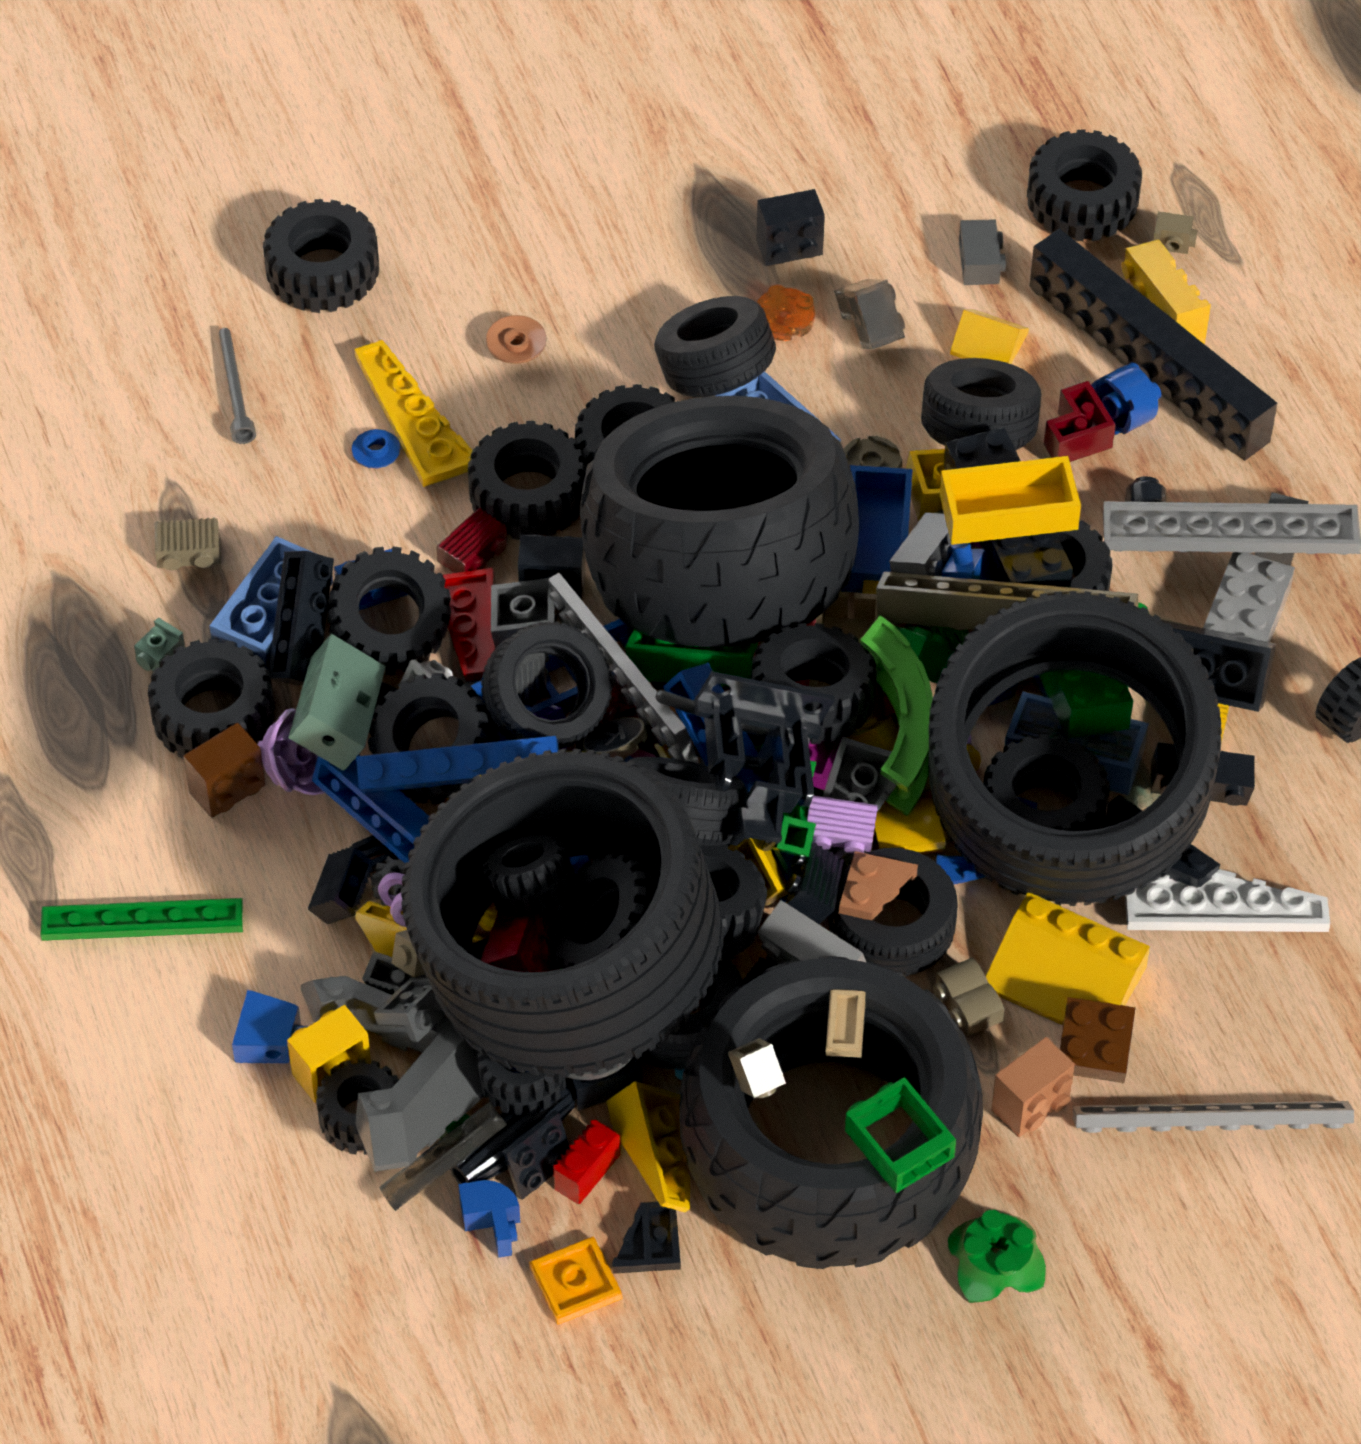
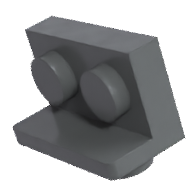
M411 977L374 1012L378 1025L406 1026L411 1042H419L446 1016L427 977Z

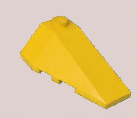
M635 1081L607 1100L610 1121L614 1132L621 1137L622 1145L659 1204L663 1207L686 1212L690 1209V1176L685 1171V1162L687 1160L680 1139V1094Z

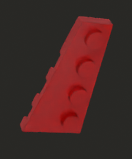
M493 568L443 574L446 580L444 587L449 589L451 596V616L448 629L466 682L482 680L487 660L495 650L491 634V585H495Z

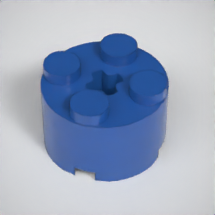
M1132 362L1124 365L1091 384L1116 424L1114 435L1119 433L1126 434L1150 422L1157 415L1158 399L1161 398V390L1155 382L1150 381L1136 363Z

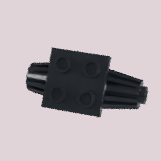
M566 1083L564 1091H560L561 1097L556 1102L550 1100L551 1107L546 1110L539 1106L537 1107V1113L530 1115L529 1111L523 1110V1116L515 1115V1110H510L508 1114L501 1112L483 1126L448 1163L449 1170L456 1181L463 1184L490 1180L509 1170L519 1199L523 1200L530 1193L537 1190L541 1184L554 1175L553 1165H558L557 1160H562V1155H566V1150H570L562 1121L575 1108L573 1089Z

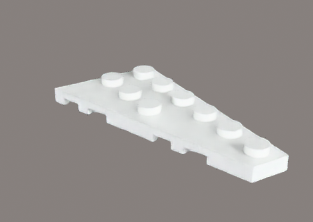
M1221 869L1212 876L1211 880L1198 888L1170 878L1167 874H1161L1157 880L1147 884L1146 887L1142 889L1138 887L1134 893L1125 895L1127 930L1329 932L1330 928L1327 897L1290 887L1284 890L1266 886V881L1255 878L1253 882L1236 878V873Z

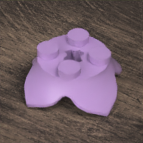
M293 708L287 709L279 717L278 721L268 728L263 740L257 744L261 749L262 763L266 773L275 785H280L286 792L296 790L307 795L324 794L325 792L312 781L318 755L288 738L296 710Z

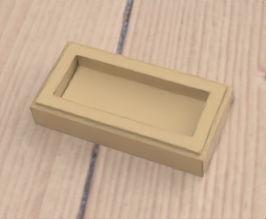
M830 990L826 1056L861 1058L865 1016L864 991Z

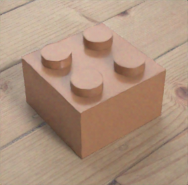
M1045 1037L995 1075L991 1111L1018 1137L1028 1130L1031 1132L1035 1131L1042 1125L1045 1117L1053 1111H1061L1069 1103L1075 1064L1049 1038Z

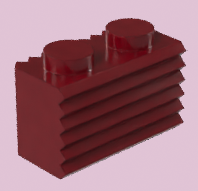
M478 508L436 546L437 561L454 573L484 569L486 562H489L490 558H493L494 555H500L507 546V527L505 524L497 521L495 517L492 518L486 511Z

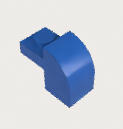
M482 1180L458 1184L465 1232L493 1227L498 1258L512 1256L511 1242L518 1241L515 1223H521L520 1206L515 1194L505 1185L495 1181Z

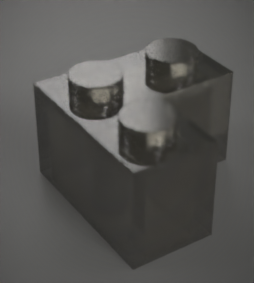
M865 279L834 291L842 318L854 321L862 349H876L905 338L903 329H905L904 319L897 312L894 303L896 300L895 290L888 283V280Z

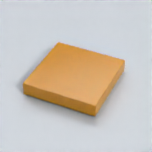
M594 1236L529 1261V1268L557 1325L622 1299V1291Z

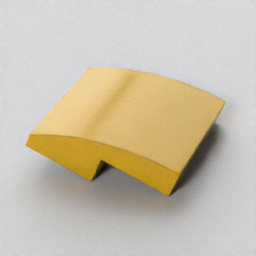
M932 798L919 799L908 816L889 803L883 804L876 814L873 837L876 839L878 849L903 848L916 852L945 849L946 841L942 825Z

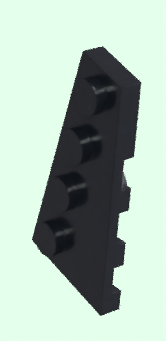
M1118 795L1108 803L1107 819L1104 828L1126 821L1143 810L1121 795ZM1191 844L1185 853H1181L1182 856L1177 863L1166 873L1162 871L1161 874H1167L1170 878L1198 888L1212 879V876L1220 869V863Z

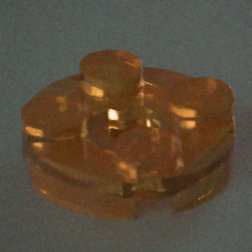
M773 285L757 301L765 311L774 340L789 341L792 340V336L799 334L802 337L809 333L814 325L815 308L813 297L800 290L786 288L782 285ZM787 311L791 313L786 314L785 317L780 316V312Z

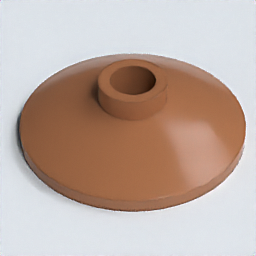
M511 315L497 320L490 326L486 334V345L489 352L498 360L511 364L525 363L537 358L545 349L547 342L543 326L535 319L522 315Z

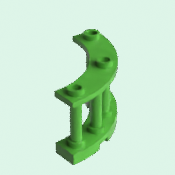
M880 615L860 639V643L875 659L877 670L876 684L890 701L899 725L894 748L881 768V775L897 785L886 802L908 816L917 804L929 777V715L933 695L925 668L910 647V643L894 625Z

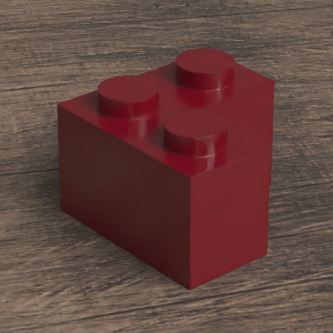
M1085 381L1061 389L1058 407L1059 417L1047 420L1043 445L1051 458L1068 456L1069 461L1072 462L1111 449L1113 447L1116 424L1090 382Z

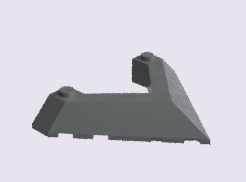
M347 976L316 979L301 984V992L314 1023L320 1020L326 1012L336 1010L345 1004L365 1030L382 1036V1042L404 1051L409 1047L422 1053L393 1088L358 1093L355 1125L374 1172L409 1167L417 1159V1154L425 1146L429 1148L445 1133V1128L453 1120L458 1121L484 1097L482 1086H480L478 1050L473 1049L466 1040L464 1041L447 1016L442 1018L419 1042H411L406 1026L378 1025L374 1012L392 995Z

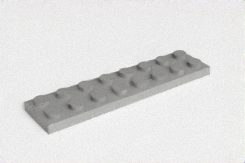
M1104 501L1103 503L1104 542L1110 550L1119 552L1190 551L1212 553L1262 552L1276 554L1334 553L1346 555L1360 554L1361 550L1357 505Z
M557 573L548 580L553 590L549 596L556 608L561 610L557 614L561 623H566L568 626L571 625L575 629H580L582 633L585 632L588 638L591 637L594 640L593 642L598 644L599 650L601 649L603 656H606V663L610 666L609 671H611L612 675L610 679H612L613 683L611 686L616 687L618 685L621 690L619 692L623 700L629 707L634 705L637 708L635 712L638 718L644 722L645 727L650 724L653 728L651 732L660 746L667 745L669 748L667 750L668 754L672 759L699 763L684 724L669 706L657 702L655 698L656 690L561 574Z

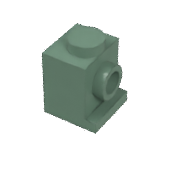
M159 617L154 621L155 626L134 645L136 661L147 671H154L157 667L160 668V662L165 656L169 655L171 657L174 655L173 650L182 645L185 648L183 632Z

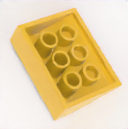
M1027 893L1013 916L986 974V979L999 997L1063 1025L1067 997L1125 1006L1147 968L1150 946L1037 895Z

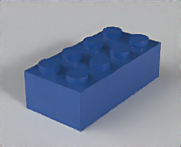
M850 465L857 492L859 535L850 580L841 592L862 593L864 580L880 581L884 572H891L889 561L908 537L913 469Z

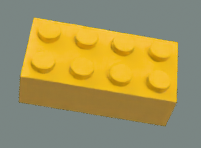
M1068 456L941 471L940 499L951 545L1072 531L1079 528L1081 503Z

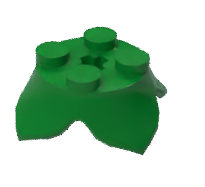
M987 1210L981 1217L964 1222L949 1234L948 1249L951 1255L959 1259L958 1283L969 1303L990 1301L998 1297L1007 1287H1012L1018 1292L1024 1293L1037 1291L1044 1287L1046 1277L1045 1261L1036 1244V1232L1027 1221L1017 1216L1000 1213L997 1210ZM993 1248H1000L997 1253L992 1251Z

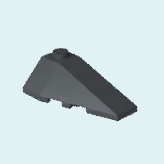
M842 736L823 797L878 805V812L897 786L881 775V768L892 751ZM831 846L828 849L829 853L839 856V859H842L847 853L844 851V848Z

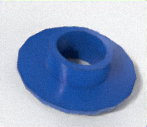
M374 429L358 435L353 441L351 450L354 459L360 465L378 469L394 463L399 456L401 446L394 434L386 430ZM375 444L384 446L379 450L369 449L370 446Z

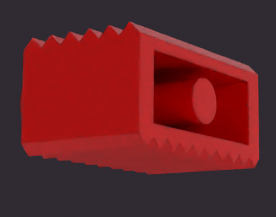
M590 1120L591 1125H586V1130H582V1135H578V1140H574V1145H570V1150H566V1155H562V1160H557L558 1165H553L555 1190L576 1204L583 1202L621 1155V1137L619 1134L597 1120Z

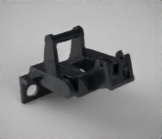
M711 671L695 697L694 702L696 716L704 717L708 774L715 775L716 789L726 792L730 787L732 777H736L741 768L750 769L755 774L763 775L772 763L774 767L768 776V783L755 781L744 798V807L739 809L728 831V834L732 835L730 845L737 846L744 839L749 840V838L764 841L761 850L769 851L782 841L783 812L791 814L797 803L799 806L808 807L812 802L814 785L808 738L817 740L820 738V723L835 702L834 695ZM721 683L730 686V689L724 693H715L711 690L715 685ZM810 702L822 704L816 711L804 709V706ZM741 723L770 729L756 757L745 755Z

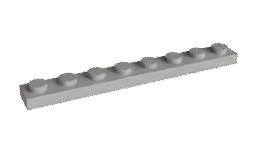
M1348 1101L1073 1106V1121L1076 1128H1081L1083 1132L1097 1133L1101 1132L1102 1128L1114 1127L1120 1132H1134L1137 1130V1127H1151L1150 1129L1153 1131L1163 1132L1171 1130L1172 1126H1185V1129L1190 1131H1202L1206 1129V1126H1219L1223 1130H1238L1240 1125H1254L1256 1129L1270 1130L1274 1129L1275 1125H1288L1293 1129L1309 1128V1124H1323L1326 1128L1337 1129L1344 1127L1346 1123H1354V1109Z

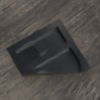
M659 1202L640 1203L634 1215V1222L625 1234L619 1254L612 1262L613 1274L681 1269L676 1210L663 1207Z

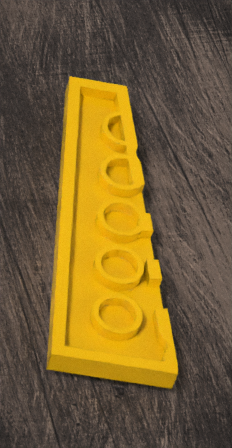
M380 340L354 349L355 358L422 486L426 487L468 472V462L471 460L473 450L460 434L457 435L453 431L447 418L444 415H440L434 407V402L429 396L423 394L418 387L417 381L405 370L404 365L386 343Z

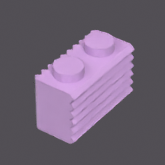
M813 795L807 820L808 822L816 823L812 843H817V846H822L823 849H830L831 846L844 848V851L850 854H854L855 851L864 853V851L871 852L878 805Z

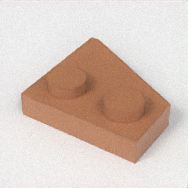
M855 851L840 901L839 913L873 920L882 911V907L899 894V889L909 879L913 880L917 876L918 865Z

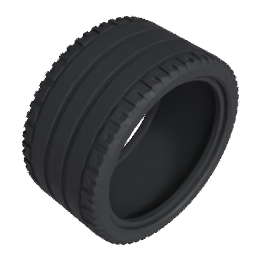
M1060 591L1055 592L1054 595L1040 594V597L1036 599L1029 597L1023 602L1019 603L1017 601L1013 603L1011 608L1007 610L1005 608L1000 609L994 616L991 615L986 618L985 624H978L974 631L964 638V644H959L956 647L955 652L947 661V668H943L932 699L929 715V784L937 815L940 816L941 825L949 840L955 842L956 850L961 853L968 863L972 862L974 864V868L978 873H982L991 882L995 880L1002 889L1006 888L1015 895L1021 893L1026 896L1027 893H1032L1048 901H1053L1057 905L1069 904V906H1076L1077 903L1084 902L1085 906L1099 902V904L1105 903L1108 898L1116 900L1126 894L1130 895L1134 893L1136 888L1142 889L1147 884L1157 880L1162 871L1166 873L1177 863L1182 856L1181 853L1187 851L1199 832L1198 829L1202 826L1208 812L1221 752L1222 730L1220 709L1217 707L1218 699L1213 682L1207 679L1209 678L1208 671L1201 663L1198 654H1193V647L1183 639L1179 632H1173V627L1169 623L1161 621V617L1156 614L1154 616L1148 614V609L1144 607L1139 608L1130 601L1128 603L1121 602L1119 597L1114 596V598H1110L1102 593L1096 596L1091 595V592L1085 591L1084 594L1076 593V591L1062 594ZM1075 670L1109 677L1140 694L1158 712L1172 736L1177 753L1178 769L1170 784L1150 806L1139 814L1119 824L1097 830L1065 831L1043 827L1027 821L1004 807L987 790L976 774L966 745L975 723L986 707L997 696L1018 682L1047 672Z
M559 749L558 752L554 753L548 750L539 755L531 753L529 757L523 759L520 756L514 758V761L508 764L506 761L500 763V767L494 770L491 767L486 770V774L482 776L477 775L472 778L473 781L471 783H465L460 786V791L457 793L453 792L448 796L449 800L446 803H441L438 806L437 813L431 814L428 818L429 823L423 825L420 830V837L415 838L413 842L414 849H411L408 854L409 862H406L404 866L405 875L402 876L403 888H401L403 917L410 941L443 1012L459 1035L473 1049H477L484 1057L489 1056L491 1061L497 1064L500 1062L508 1069L515 1067L521 1073L530 1071L531 1075L536 1076L544 1073L546 1077H553L554 1074H560L561 1077H568L569 1074L583 1076L584 1072L591 1071L594 1074L599 1073V1069L606 1068L610 1070L614 1068L613 1065L629 1063L628 1059L633 1057L637 1059L643 1056L642 1053L644 1051H652L656 1048L655 1045L660 1041L664 1043L669 1039L668 1035L671 1032L676 1033L680 1029L679 1025L691 1018L690 1013L699 1008L700 999H705L707 988L711 987L714 981L713 974H717L718 961H721V948H723V921L719 899L691 820L676 795L669 790L664 782H660L656 775H650L647 769L644 767L638 768L636 763L632 761L625 762L622 757L616 756L613 758L609 753L605 752L596 754L594 750H588L586 753L582 752L581 749H574L572 752H567L566 749ZM532 834H551L552 836H558L561 841H564L569 857L614 853L626 854L660 873L658 887L653 900L640 921L618 943L590 960L564 969L547 972H516L489 965L470 955V947L478 923L493 902L483 874V864L486 862V858L494 853L495 849L511 840Z

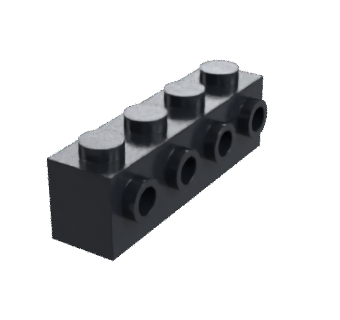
M308 551L284 552L269 662L271 679L293 685L304 684L310 659L324 641L334 558Z

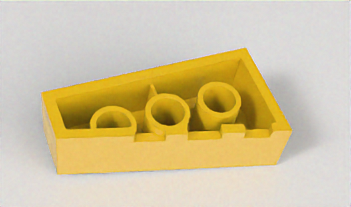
M1158 239L1126 248L1125 259L1121 264L1124 277L1130 279L1137 291L1205 344L1211 304L1207 299L1200 300L1198 298L1200 290L1195 284L1188 285L1187 274L1182 268L1176 270L1175 259Z

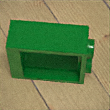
M905 1077L896 1083L890 1082L885 1084L876 1095L866 1101L860 1100L854 1103L846 1112L845 1132L895 1193L900 1192L955 1157L956 1138ZM902 1107L929 1141L897 1161L892 1162L866 1130V1127L897 1108Z

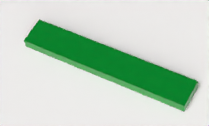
M243 898L42 906L40 935L42 941L243 932Z

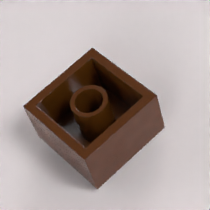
M238 722L183 755L189 793L211 818L229 811L234 804L247 796L255 795L265 786L261 749Z
M1067 997L1060 1050L1075 1064L1073 1076L1119 1083L1125 1082L1136 1007Z

